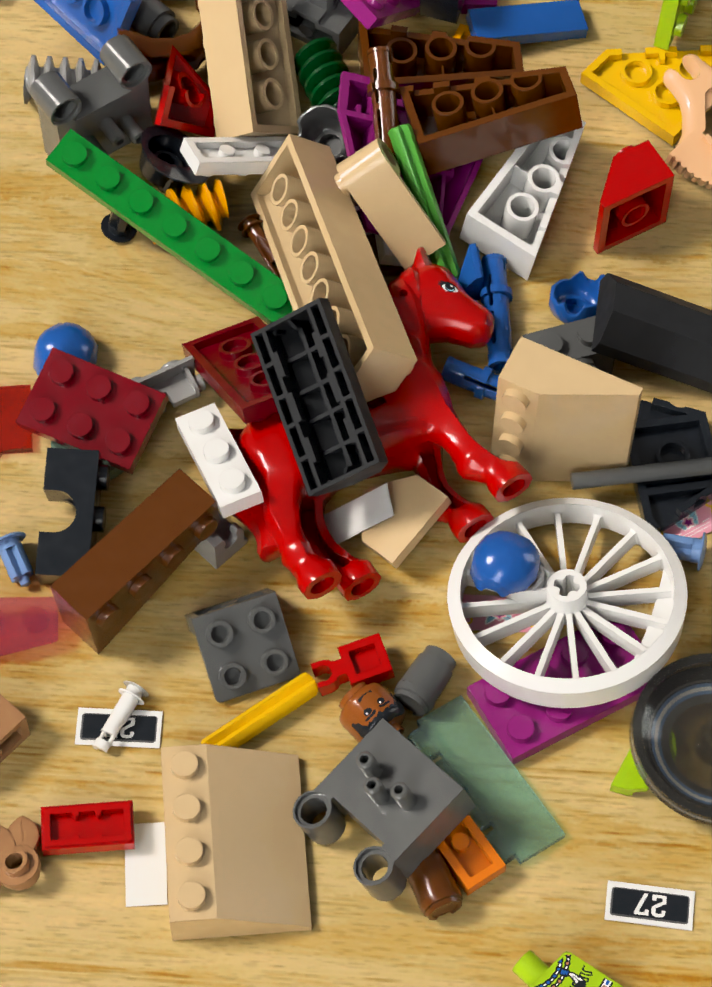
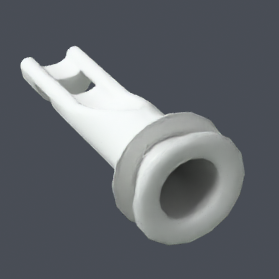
M123 681L126 689L119 688V693L122 696L101 729L102 733L99 738L97 737L92 744L94 749H100L107 753L137 705H144L141 697H148L149 694L144 688L134 682ZM106 734L112 735L108 742L103 739Z

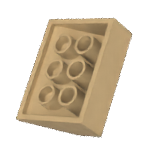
M521 336L498 377L491 454L507 461L519 462L533 478L532 481H571V473L627 467L643 388Z
M211 744L161 747L169 923L172 940L312 930L305 834L294 820L292 812L294 803L301 796L299 756Z

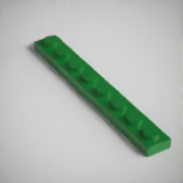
M70 129L47 157L46 165L267 324L293 312L281 278L74 130Z

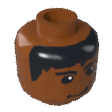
M361 682L351 688L342 698L339 707L342 709L339 717L340 723L358 743L382 718L398 732L404 733L405 729L401 725L404 721L406 710L403 704L383 684L370 683L367 685L365 682Z

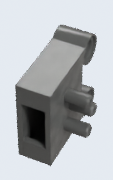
M117 35L108 40L103 45L99 56L106 67L70 86L60 73L56 71L44 73L32 83L30 95L38 107L44 149L48 156L70 129L109 155L130 143L140 144L142 132L147 127L153 126L148 77L151 74L152 66L129 36Z
M382 718L314 790L307 791L298 797L292 812L293 818L312 841L319 845L332 844L340 839L345 831V816L347 814L382 846L367 847L358 854L354 861L353 870L357 880L373 898L387 902L396 899L402 894L406 887L407 878L476 805L464 788ZM326 811L324 818L320 822L313 824L315 817ZM388 867L386 874L381 879L373 881V876L379 869Z

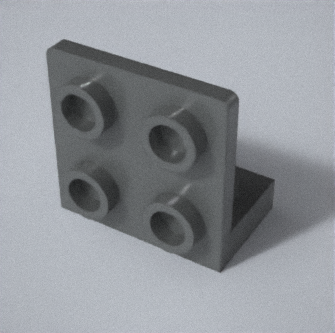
M266 588L185 614L189 631L196 636L217 702H224L300 675L299 666L275 591Z

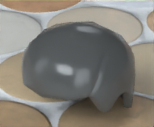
M328 104L316 105L300 115L297 120L299 137L330 146L337 164L348 158L337 108Z

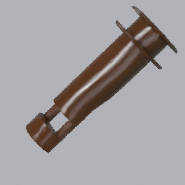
M256 213L245 217L238 225V230L242 231V237L251 239L272 273L280 278L278 268L275 269L273 267L275 260L261 225L263 220L259 219L260 214Z

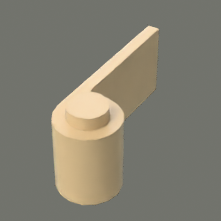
M375 139L336 165L338 174L334 176L337 186L345 196L352 195L404 270L413 265L418 248L424 247L427 255H430L446 245L445 239L400 177L399 164L382 139Z

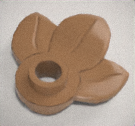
M23 815L17 818L8 829L0 825V886L3 885L6 888L17 891L32 887L39 879L41 860L36 852L41 838L37 825ZM22 863L19 867L13 869L17 864Z

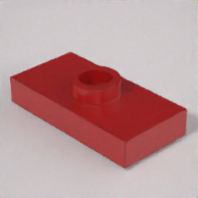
M133 801L41 807L43 856L135 849Z

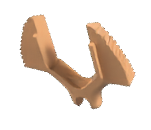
M688 54L682 58V63L693 80L683 78L673 69L666 70L663 76V83L679 103L682 115V136L676 147L668 155L665 163L667 166H671V170H676V173L679 175L684 174V178L690 177L692 182L695 183L697 181L698 185L702 186L704 184L705 188L710 189L712 188V137L708 133L706 135L703 133L706 130L705 112L712 107V67L707 65L697 55Z

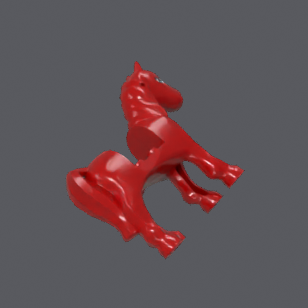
M420 247L417 249L413 266L407 268L398 278L387 284L416 355L417 362L414 364L411 373L404 378L395 392L367 402L388 459V463L382 471L369 478L413 471L415 475L420 476L448 496L452 503L437 521L448 523L455 538L460 543H466L485 524L494 520V517L483 504L464 499L450 487L443 470V448L451 456L458 474L463 479L486 484L488 490L498 502H508L522 494L529 487L533 478L519 462L504 460L482 447L467 431L453 409L442 374L433 365L430 344L451 343L470 349L484 347L490 341L494 332V317L489 309L471 298L464 291L449 269L431 263L424 247ZM276 412L270 418L261 422H250L244 429H229L258 483L264 499L263 503L232 515L254 534L257 542V553L263 562L270 563L281 556L282 565L296 578L298 588L307 599L320 598L331 592L336 586L347 601L358 600L379 585L381 575L373 564L368 560L355 558L335 542L326 527L324 519L326 504L342 489L320 496L308 495L279 413Z

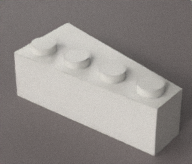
M582 120L583 128L516 148L467 212L459 238L468 244L476 243L479 251L486 255L493 253L504 255V258H507L506 267L525 280H528L586 122Z

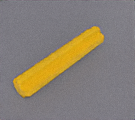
M307 672L300 674L202 739L201 744L240 747L315 697L319 692L316 681Z

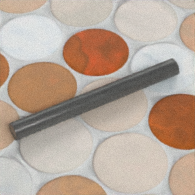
M712 457L575 472L570 474L572 490L709 475L712 474Z

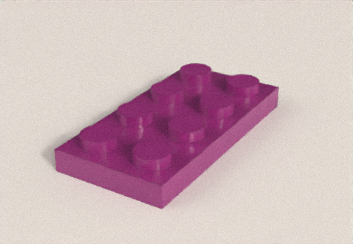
M607 620L641 643L631 626ZM590 626L616 668L627 664L635 658L628 651ZM579 630L575 631L579 678L606 673ZM568 636L558 640L544 677L572 678ZM545 647L518 660L513 667L535 674ZM659 671L643 686L621 698L599 705L580 708H554L531 704L503 693L484 679L467 686L466 694L512 766L637 701L649 684L662 675V672Z

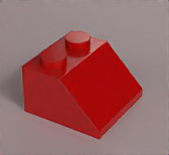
M649 140L636 146H627L613 156L599 205L593 249L597 254L666 222L675 175Z

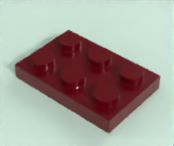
M52 348L16 423L20 428L70 449L99 450L104 463L133 474L169 398L165 393Z

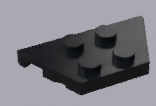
M653 398L652 403L641 400L628 463L629 466L712 457V436L706 412L689 407H676L668 401ZM712 474L633 483L641 518L660 533L712 500Z

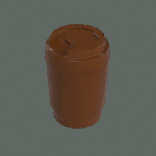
M436 848L407 878L420 911L432 921L437 920L438 916L448 912L455 913L461 908L463 900L460 888L454 880L442 854H439Z

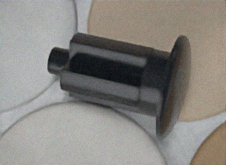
M113 212L105 216L101 222L103 234L114 242H129L135 237L137 232L135 228Z

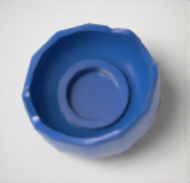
M580 271L570 279H561L551 287L549 307L552 314L564 324L596 316L600 280L605 275L601 274L598 279L591 280L585 276L583 271Z
M66 322L58 323L46 329L39 336L34 349L33 368L39 376L52 348L96 364L99 347L88 330L78 324Z
M497 531L485 536L474 550L470 575L476 588L480 591L486 588L491 589L503 598L509 594L525 591L538 576L540 567L538 549L531 540L515 532Z

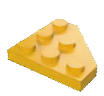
M700 45L699 50L677 51V46H670L668 50L658 47H646L643 53H622V49H606L581 72L580 83L673 146L682 136V115L679 103L663 83L664 73L668 69H673L683 78L693 80L692 76L684 68L682 58L688 54H695L712 67V45Z

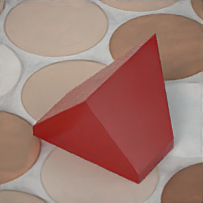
M172 44L154 124L214 137L215 127L210 88Z

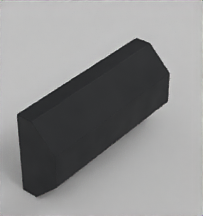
M607 273L600 280L591 351L712 393V310Z
M318 298L251 333L253 344L308 495L320 496L346 488L381 472L388 463V459L329 299Z

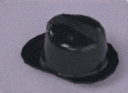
M154 125L147 127L141 134L142 151L139 167L143 176L150 183L157 186L159 191L165 193L167 189L172 188L175 190L185 184L199 185L205 183L209 177L195 176L180 152L183 139L189 137L177 129Z

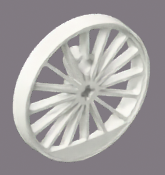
M553 498L527 503L513 508L485 524L469 539L459 553L451 570L447 590L448 610L454 635L462 654L471 667L485 681L509 696L531 704L554 708H580L607 703L635 691L652 679L668 662L679 642L688 599L687 582L682 564L673 547L657 529L644 519L623 508L583 498ZM563 523L591 525L574 570L567 569ZM548 524L555 525L560 565L559 571H553L527 531L528 529ZM601 528H606L625 536L583 576ZM497 531H510L532 541L539 552L540 567L537 579L530 585L531 587L522 592L509 594L505 600L462 602L466 586L476 587L470 575L474 550L485 536ZM636 544L652 556V558L601 579ZM663 571L660 587L613 591L654 572ZM655 603L652 615L616 607ZM520 614L477 634H473L465 619ZM607 620L645 629L646 632L642 642H638ZM573 624H575L606 673L579 678ZM566 625L572 678L544 677L563 626ZM533 626L501 659L494 656L484 647ZM590 626L628 651L635 658L627 664L616 668ZM552 627L535 674L513 667Z

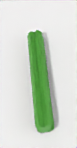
M410 124L396 126L389 130L388 135L404 182L446 241V245L430 254L431 261L434 264L449 269L455 278H458L461 271L412 126Z

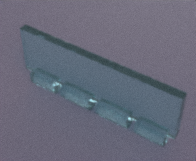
M461 695L417 720L419 728L412 731L407 739L432 761L440 755L442 759L435 764L468 793L476 805L469 815L479 829L484 832L491 826L494 830L486 834L485 837L505 864L516 858L521 865L565 838L566 834Z

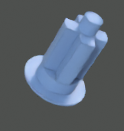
M18 531L0 537V556L11 582H19L21 587H27L31 584L29 577L34 573L21 542L26 537V534Z
M704 532L702 539L663 533V536L673 547L679 560L698 563L697 571H699L705 559L707 534Z

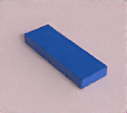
M579 0L468 9L466 15L471 36L520 42V44L586 38L588 26Z

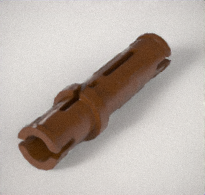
M376 46L367 50L370 72L367 94L371 97L373 105L375 139H382L396 158L388 135L390 129L399 126L396 95L400 92L399 83L395 81L393 70V49L388 46Z

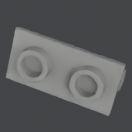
M192 355L182 360L169 361L160 370L144 377L131 379L167 394L174 408L200 397V392L206 389L201 375H195L194 358Z

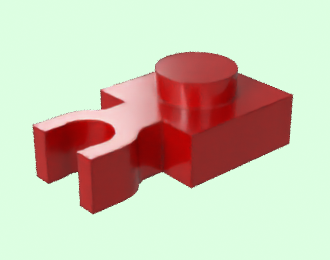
M379 633L337 647L341 659L336 661L321 660L310 664L315 677L322 674L331 675L328 680L317 683L321 696L335 692L341 684L350 682L353 688L361 682H365L368 685L395 678Z

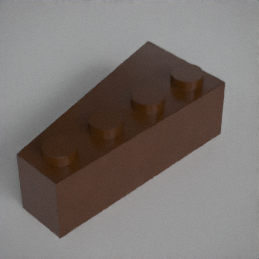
M358 20V55L361 75L370 76L367 50L376 46H388L393 49V70L395 81L399 83V87L413 85L414 90L433 88V82L449 80L451 86L474 83V77L489 75L492 79L503 80L510 79L514 72L524 71L520 42L471 35L467 39H459L447 36V32L432 30L431 35L408 32V27L392 25L391 29L376 27L367 30ZM401 94L396 95V98L402 99Z
M566 66L514 72L510 79L503 80L492 79L489 75L474 77V83L451 86L449 80L433 82V88L414 90L413 85L399 87L407 121L412 126L428 176L583 128L577 93Z
M179 468L50 585L63 622L99 655L197 545L214 533L220 521L217 501Z

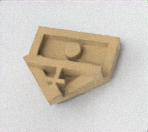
M418 475L387 483L394 516L362 532V542L396 569L452 503L448 496ZM381 485L364 490L363 495L378 488Z

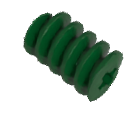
M328 37L317 38L308 42L296 53L294 57L295 71L299 77L300 84L305 90L306 96L310 100L311 106L328 104L337 108L340 75L343 71L349 72V68L343 62V56L337 50V44L333 39Z

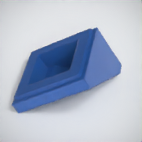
M476 243L469 244L458 282L471 298L480 300V290L483 288L484 275L479 249Z

